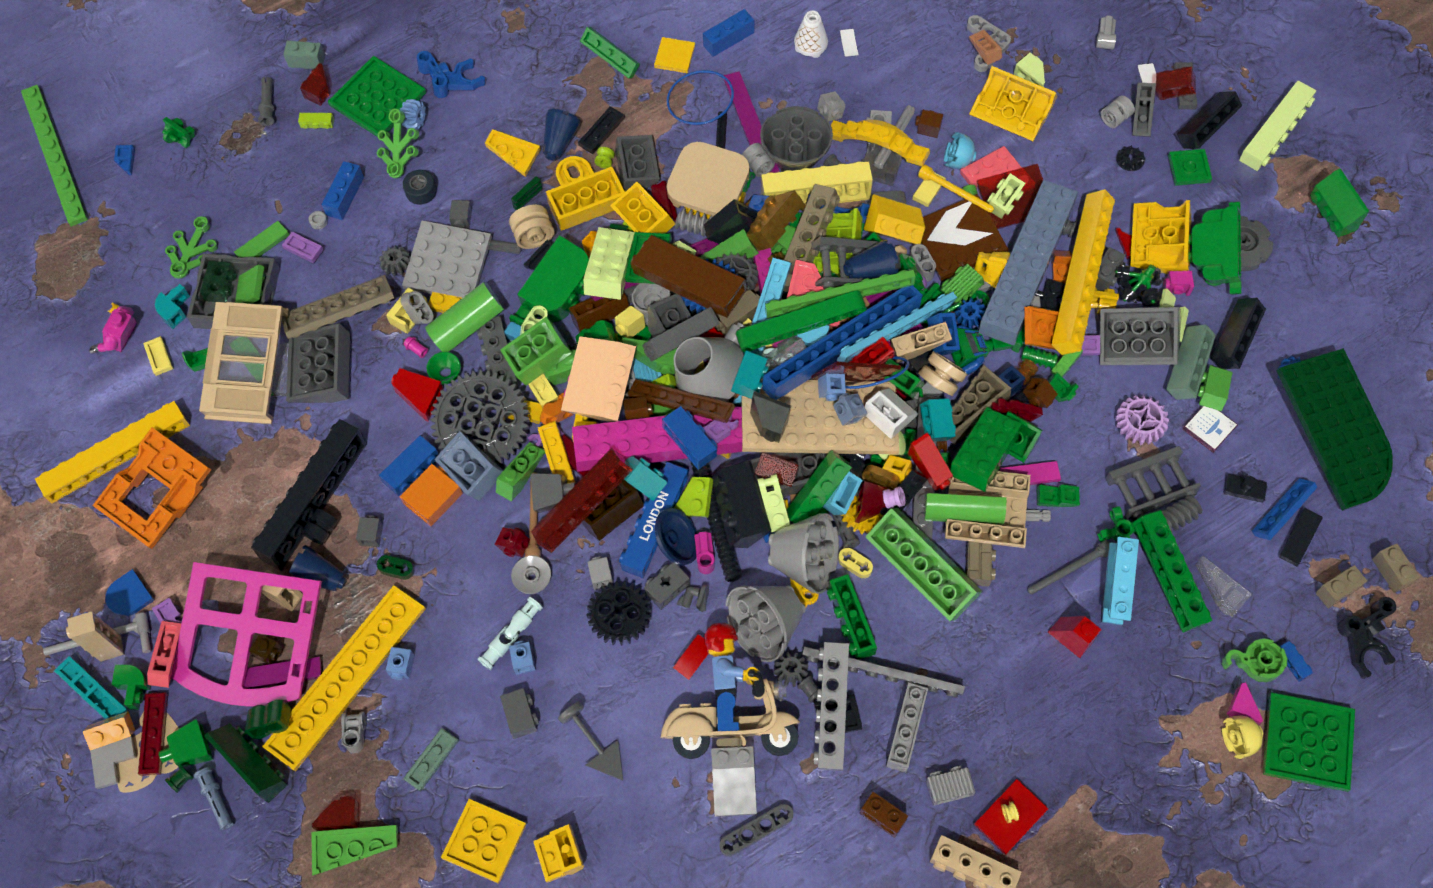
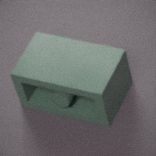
M286 42L283 55L288 67L322 70L325 54L321 43Z

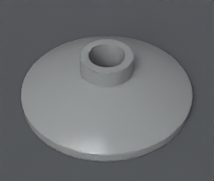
M524 557L512 569V582L522 593H538L544 590L550 582V567L540 557ZM535 575L536 577L535 579L530 580L529 576Z

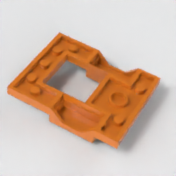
M151 427L139 443L136 458L128 468L114 476L92 506L147 547L153 549L176 517L180 519L203 487L200 484L212 469ZM149 473L170 488V490L148 520H146L122 501L134 486L138 488Z

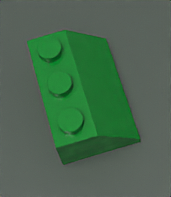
M1341 168L1315 185L1310 194L1312 202L1317 205L1322 217L1327 220L1330 229L1338 238L1357 231L1369 213L1368 208Z

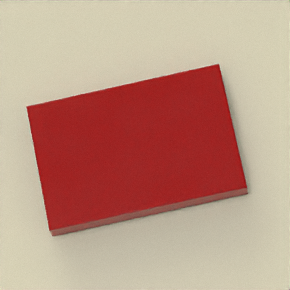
M1016 779L975 822L974 826L1006 855L1044 815L1048 808ZM1009 802L1015 804L1019 815V820L1015 821L1013 819L1011 823H1007L1002 812V805H1009Z

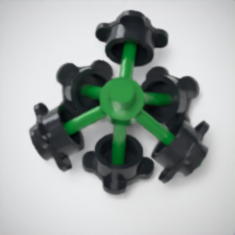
M1123 262L1121 267H1118L1115 271L1116 278H1119V283L1124 288V290L1119 289L1123 293L1121 295L1123 301L1128 303L1133 301L1136 304V299L1138 302H1142L1143 305L1150 306L1162 299V296H1160L1161 292L1157 288L1151 287V285L1159 286L1162 283L1160 279L1161 270L1150 264L1141 273L1129 272L1130 266H1125V262ZM1143 284L1146 290L1141 291L1140 296H1138L1135 291Z

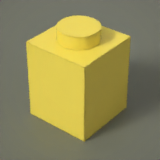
M630 306L615 317V329L618 334L631 339L645 328L644 314Z

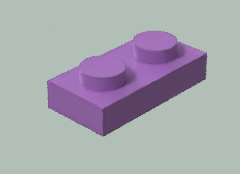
M291 232L282 244L283 249L313 264L323 251L321 245L294 232Z

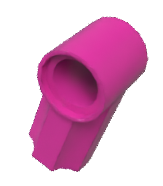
M699 532L694 535L697 568L702 574H710L715 568L712 534ZM703 560H709L711 562L709 565L706 566L701 564Z

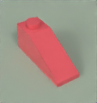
M161 621L147 672L148 685L169 688L181 623Z

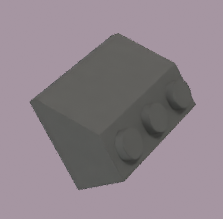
M652 135L617 137L615 152L620 182L624 191L626 192L636 182L644 189L659 182L660 178Z

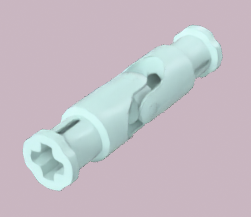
M529 597L525 606L514 614L510 625L505 626L488 645L489 649L484 655L478 657L477 660L483 666L492 670L493 664L498 658L503 657L509 650V646H512L518 639V633L525 630L532 622L531 619L534 615L543 609L536 600ZM504 634L507 639L512 641L508 644H503L499 639Z

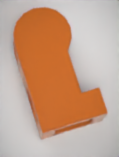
M564 393L559 395L556 402L546 403L543 406L540 414V421L546 425L554 421L558 423L573 416V413L561 411Z

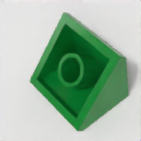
M1008 411L1007 417L1022 423L1019 437L1008 454L1024 463L1038 443L1043 430Z

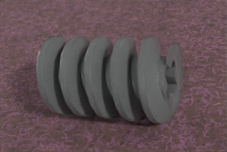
M1189 495L1178 503H1174L1172 506L1162 510V513L1167 519V524L1172 532V529L1177 531L1179 526L1184 527L1186 523H1192V519L1197 520L1198 514H1202L1203 510L1199 502Z

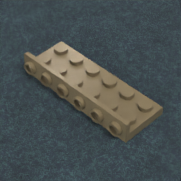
M385 275L290 310L288 311V316H282V324L287 338H296L302 335V333L315 331L323 325L333 324L337 320L351 317L357 312L370 310L378 304L388 303L391 299H394Z

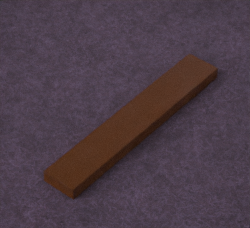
M635 379L627 394L629 398L646 396L647 403L674 410L681 406L685 411L688 410L693 415L724 423L728 422L735 408L733 403Z

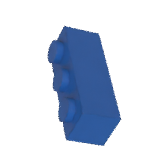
M1288 641L1279 646L1285 650L1287 667L1298 682H1301L1313 673L1312 668L1306 664L1303 656L1298 653L1293 643Z

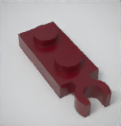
M999 398L998 403L992 402V410L1003 415L1010 411L1028 422L1043 415L1042 408L1036 407L1033 404H1025L1018 400L1007 402L1005 399Z

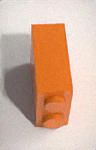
M431 464L403 492L400 499L407 508L431 527L463 493L456 482L447 476L442 467L439 466L437 468Z

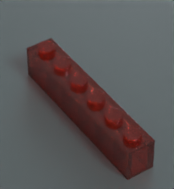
M611 448L533 528L531 533L539 546L552 553L633 470L624 456Z

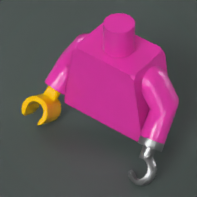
M111 303L112 308L108 310L111 315L102 331L103 343H98L96 346L92 345L89 349L90 353L112 350L123 351L137 324L133 317L134 311L132 308Z

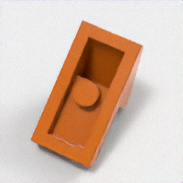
M1055 250L1051 259L1052 280L1066 284L1072 259L1070 251Z

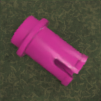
M409 336L404 341L405 348L413 351L420 358L427 354L428 348L420 344L415 337Z

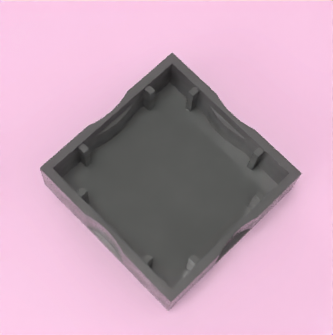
M203 254L197 275V286L192 295L187 319L193 328L211 329L216 302L235 303L239 276L258 264L264 266L265 280L261 288L263 295L259 301L252 304L272 305L280 268L275 259L260 257L238 258L229 255Z

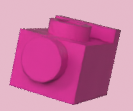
M1169 271L1167 278L1163 282L1164 289H1168L1174 294L1186 293V296H1190L1194 288L1192 271Z

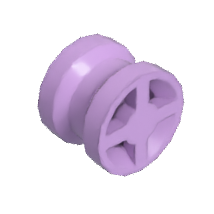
M901 487L883 491L884 503L888 509L894 508L896 505L899 507L905 505V494Z

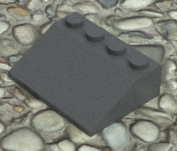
M1179 307L1100 309V365H1178L1181 309Z
M338 323L324 326L315 331L302 333L299 337L289 338L286 401L288 403H333L348 400L350 332Z

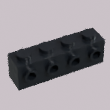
M1236 91L1219 92L1177 133L1183 149H1199L1242 107Z
M1257 297L1237 300L1211 357L1219 368L1240 369L1266 311V308Z

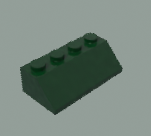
M229 723L204 735L253 791L267 803L288 786L283 781L286 778L278 768L274 771L270 766L272 761L265 754L261 757L257 752L260 748L252 740L248 742L244 738L247 734L241 727L237 726L235 728Z

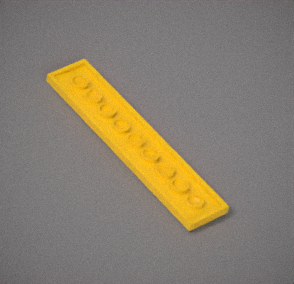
M393 585L292 709L288 729L280 733H273L262 747L296 772L389 656L391 647L397 646L426 608Z

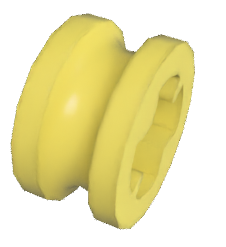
M1009 802V805H1002V812L1007 823H1011L1013 819L1015 821L1019 820L1018 811L1013 802Z

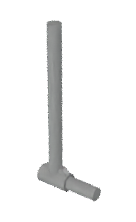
M146 613L136 614L133 623L112 628L119 635L131 631L136 632L140 635L142 652H151L148 635L150 631ZM74 640L43 648V652L47 656L80 645H77Z

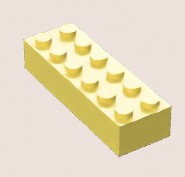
M869 161L762 174L761 195L777 196L795 190L806 205L814 185L818 184L835 188L840 197L839 203L869 200L873 180Z

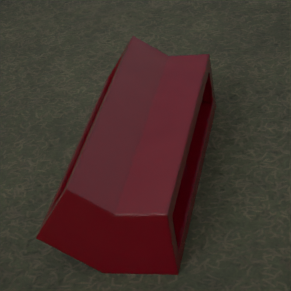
M662 181L659 184L652 185V198L676 223V208L668 198L667 182Z

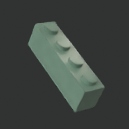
M1207 325L1186 327L1179 349L1178 365H1174L1167 385V391L1176 400L1197 397L1216 336Z

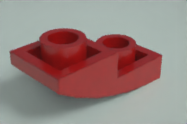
M698 634L673 667L688 680L691 679L709 655L705 645V638Z

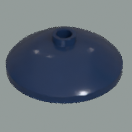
M668 508L661 511L655 522V537L661 552L667 559L677 565L684 566L692 563L697 557L694 537L697 532L693 523L687 515L676 508Z

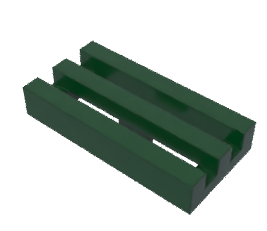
M534 177L511 198L515 210L524 207L543 190L540 178Z

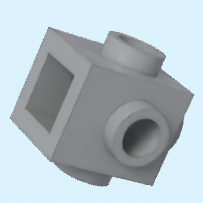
M834 91L820 95L817 109L828 121L837 120L843 117L845 103Z

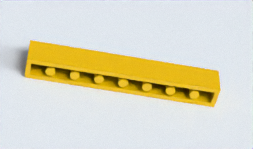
M175 401L167 403L157 411L147 414L141 420L129 424L128 427L119 432L113 433L107 439L95 443L85 451L77 453L73 458L61 462L49 471L43 472L39 477L35 478V481L43 496L52 504L137 456L139 443L151 427L169 438L190 425Z

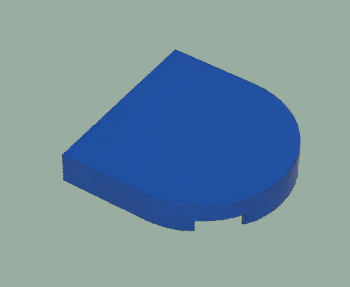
M133 569L115 580L109 586L105 595L106 605L117 615H133L154 601Z

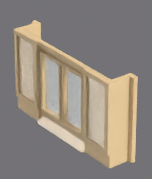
M216 302L199 409L205 415L204 419L272 424L273 417L268 413L281 320L282 316H288V308L274 305Z

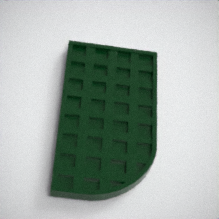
M1344 348L1277 369L1279 378L1341 510L1344 511L1375 499L1385 489L1391 477L1393 467L1392 449Z

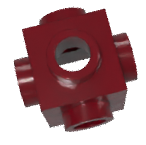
M503 527L495 545L509 557H523L530 539L520 528L509 529Z

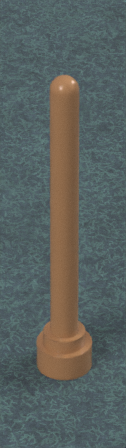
M531 481L530 543L525 550V557L537 556L541 558V550L537 545L538 512L533 510Z

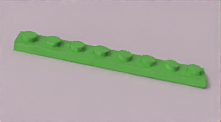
M902 270L893 275L885 274L879 278L864 279L854 284L846 283L841 287H828L819 292L811 291L802 296H790L780 301L772 300L765 304V314L767 319L778 317L859 290L862 297L912 286L916 276L914 270Z

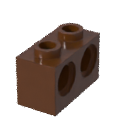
M875 792L871 793L860 811L863 817L894 838H896L908 819L907 814Z

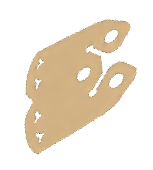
M144 711L139 719V724L141 727L143 725ZM167 712L163 750L169 748L167 736L179 729ZM142 732L133 737L136 758L116 764L119 782L117 785L120 792L127 793L142 789L151 784L156 775H147L149 777L141 782L142 776L138 775L139 742L141 741ZM173 759L169 761L173 764H169L167 767H165L167 762L162 763L161 773H170L178 768ZM128 782L134 784L133 786L129 785L125 787L128 784Z

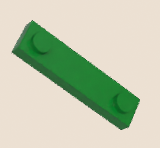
M586 27L580 42L627 78L632 79L640 63L592 27Z

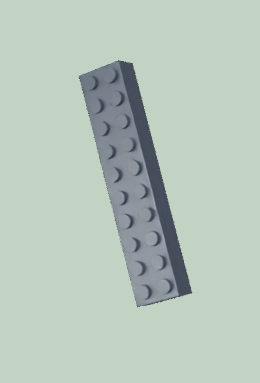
M1043 180L981 320L980 334L1015 345L1025 322L1024 307L1031 306L1073 210L1078 191Z

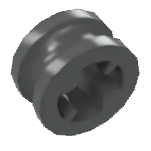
M1068 219L1062 235L1067 234L1071 238L1077 222L1071 223V220Z

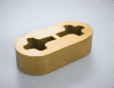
M868 465L862 473L864 481L886 487L890 490H894L900 483V479L895 473L874 465Z

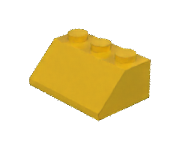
M638 182L633 184L610 205L634 232L665 234L675 225V222Z
M873 194L864 230L916 245L921 244L925 225L920 208Z

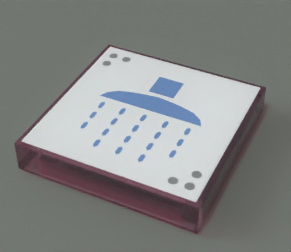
M1202 406L1183 427V430L1214 453L1236 429L1238 424L1221 411Z

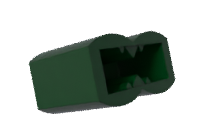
M276 699L265 706L257 705L249 709L245 733L252 739H260L270 734L287 730L291 707L284 700Z

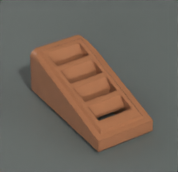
M985 30L969 36L970 41L987 65L1002 58V48Z

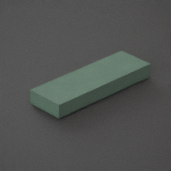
M441 728L403 779L421 792L459 740Z

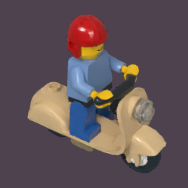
M727 623L712 624L705 633L707 652L714 656L712 657L717 710L716 707H712V703L700 704V707L691 708V704H680L679 708L674 709L665 720L660 738L673 739V745L677 753L687 759L699 758L705 754L709 748L710 738H720L716 741L718 748L745 747L746 740L744 737L761 736L764 748L772 755H788L798 744L799 736L794 725L799 724L800 721L789 713L776 712L774 700L779 699V701H783V697H786V685H782V681L774 683V681H768L767 678L762 679V674L755 667H749L747 670H744V667L733 666V656L730 654L735 651L734 641L738 640V635H736L735 629ZM746 681L748 685H754L752 695L756 700L763 699L766 708L764 715L733 717V711L736 707L735 682L742 683Z

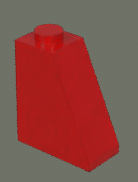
M399 368L397 374H394L391 380L395 392L425 421L429 422L432 416L431 411L435 409L433 404L438 403L436 397H441L440 391L444 390L441 381Z
M926 433L913 441L908 451V455L928 479L927 481L934 491L939 488L941 490L947 488L951 484L950 481L953 475L930 435Z
M1086 616L1060 617L1048 633L1078 658H1081L1093 644L1102 629Z

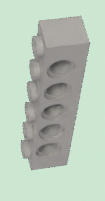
M824 642V648H820L819 660H823V668H819L818 681H822V689H818L817 701H821V710L817 709L816 722H820V731L816 730L815 743H819V752H814V764H818V770L843 771L849 656L848 643ZM836 660L840 666L836 670H832L827 665L829 661ZM831 680L838 683V688L834 691L829 690L826 686ZM834 701L838 707L835 711H828L825 707L826 703ZM827 722L835 723L837 728L834 732H827L824 726ZM826 743L834 744L836 749L833 753L828 754L824 751L823 747Z

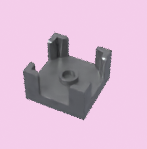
M868 142L865 159H862L861 162L869 161L872 181L893 186L903 157L892 151L883 167L878 169L873 164L881 148L877 144Z

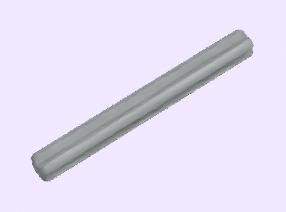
M910 105L906 106L895 126L904 131L915 113V108ZM882 147L874 160L873 166L881 169L892 151Z

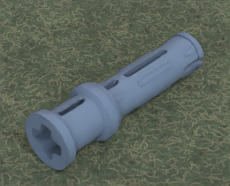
M211 767L201 769L194 774V779L198 780L200 784L201 794L207 797L220 830H226L233 826V822L218 792L219 783L215 782Z

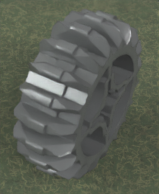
M730 252L729 256L723 253L722 258H716V264H719L721 261H723L724 266L730 264V270L735 269V274L745 279L747 290L755 289V285L758 283L757 266L752 264L751 258L747 259L746 254L741 257L739 253L733 255Z

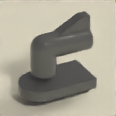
M704 584L701 589L692 586L687 587L685 594L678 600L677 605L690 608L693 596H697L696 607L701 612L706 611L709 585Z

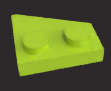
M692 477L674 508L682 511L689 517L708 518L713 479Z

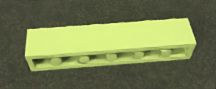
M1298 80L1245 148L1239 161L1256 171L1261 166L1265 167L1271 159L1269 157L1270 154L1274 155L1280 147L1278 144L1280 142L1283 143L1289 135L1287 132L1289 130L1293 131L1298 122L1296 120H1301L1307 111L1305 108H1310L1314 103L1315 98L1313 96L1316 90Z

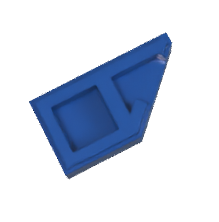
M116 145L114 161L128 175H132L135 155L134 145Z

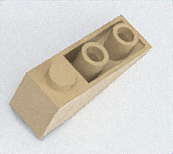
M946 322L893 338L891 339V347L894 350V356L909 360L951 341L952 337ZM895 359L896 363L903 362V360Z

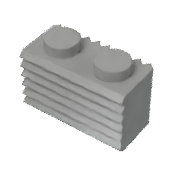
M962 766L953 767L950 769V772L942 774V771L933 772L926 780L933 806L974 796L975 794L969 769H962Z

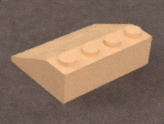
M579 337L561 411L606 422H617L636 346L615 341Z

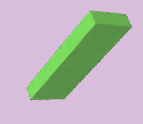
M276 221L234 251L238 258L260 257L287 238L289 233L279 221Z

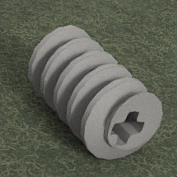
M684 207L677 216L675 229L680 227L684 231L687 228L689 233L694 230L695 234H699L701 231V235L705 236L706 232L703 225L712 218V215L709 219H707L706 213L700 217L699 211L693 215L692 209L687 214Z

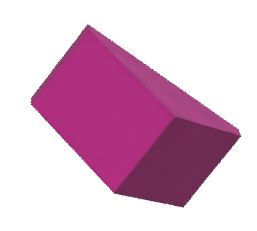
M1246 682L1242 683L1235 691L1227 715L1231 717L1247 716L1260 725L1263 722V718Z

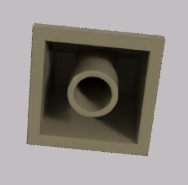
M747 290L728 318L715 313L720 322L719 325L714 327L717 332L720 331L723 337H725L733 323L735 325L738 322L742 324L748 318L753 322L760 296L754 294L751 290Z

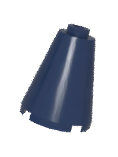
M559 109L548 110L546 113L543 145L545 158L551 161L560 159L580 126L578 117L571 113L567 116L563 114V110Z
M883 240L845 261L843 266L845 275L851 279L879 278L885 274H897L899 269H895V264L899 262L892 243L888 244V240Z
M304 545L302 548L305 551L303 554L300 552L297 554L289 571L292 577L322 581L321 589L331 591L342 590L347 580L344 578L345 573L312 548Z

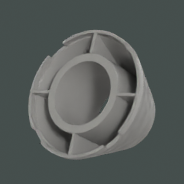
M692 337L685 340L679 345L674 354L677 389L729 402V399L735 394L731 392L744 353L734 342L726 338ZM711 357L705 369L695 374L698 365L704 359Z

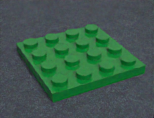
M373 56L328 100V104L378 137L380 130L389 132L394 126V123L389 120V113L392 109L400 110L403 102H406L407 99L420 100L426 94V90Z
M1270 693L1263 775L1346 792L1350 791L1355 709Z

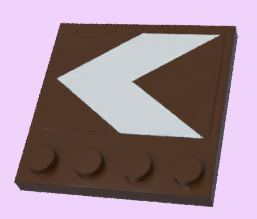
M966 199L923 217L925 230L921 244L926 246L936 263L935 271L941 281L954 276L956 270L961 266L964 267L966 264H969L972 268L975 267L979 252H1008V247L989 213Z

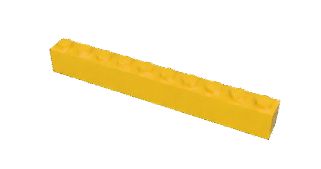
M1106 189L1086 195L1052 340V346L1061 355L1080 352L1084 342L1112 210L1115 204V199Z

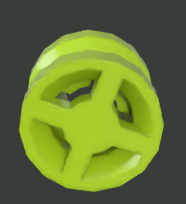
M599 147L597 150L598 156L595 157L594 163L604 169L611 167V159L615 155L614 151L608 147Z

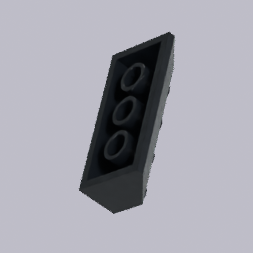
M751 461L721 468L710 477L713 479V489L729 547L749 548L771 532Z

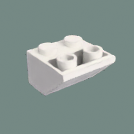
M890 388L878 391L865 404V409L868 413L866 417L890 439L918 415L915 410Z

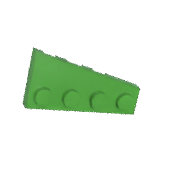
M398 825L311 832L312 876L398 847Z

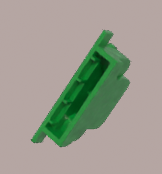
M1230 202L1229 207L1225 209L1209 210L1204 213L1202 217L1203 223L1196 224L1192 228V234H1189V244L1192 245V251L1189 252V261L1194 263L1197 270L1202 271L1204 280L1208 285L1215 287L1224 283H1230V295L1242 294L1241 202Z

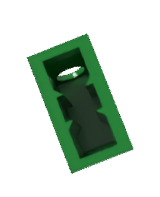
M196 719L168 735L167 742L169 748L159 751L162 763L173 759L178 767L180 765L186 767L214 760L208 740L204 736L206 734L203 724Z

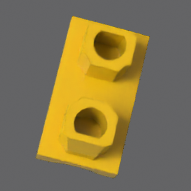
M1095 287L1091 308H1096V313L1100 314V309H1116L1119 294L1115 293L1114 289H1106L1103 292L1097 291Z

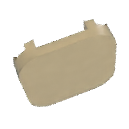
M704 142L690 143L681 151L668 179V198L673 203V206L677 208L684 206L712 215L713 217L733 199L739 200L746 181L749 180L750 167L748 160L739 153Z

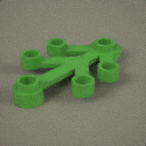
M392 109L389 113V120L394 123L393 141L390 139L389 132L385 130L378 132V139L383 141L393 153V160L389 157L388 149L383 147L377 150V156L382 158L387 164V173L390 177L399 178L404 172V165L411 157L418 155V148L412 145L408 146L406 153L401 158L400 153L412 139L415 140L419 137V131L409 128L407 134L401 140V123L404 122L405 115L401 110Z
M200 216L194 220L193 224L196 230L188 246L182 231L178 230L173 233V238L178 243L183 254L180 261L177 257L178 251L175 246L169 245L165 248V253L172 262L170 273L174 278H184L190 269L200 266L202 255L198 259L188 262L191 257L207 250L214 252L218 249L216 241L212 239L196 247L202 234L209 230L210 223L206 217Z

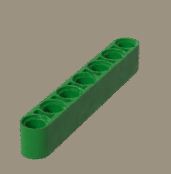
M856 290L745 327L736 332V337L742 352L752 351L865 312L867 308L861 292Z

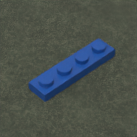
M1299 478L1252 530L1254 536L1271 540L1318 488L1316 483Z

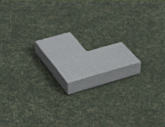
M132 737L90 751L95 788L101 789L119 783L116 764L136 758L134 739Z

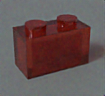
M1192 66L1156 73V92L1160 100L1196 94V75Z

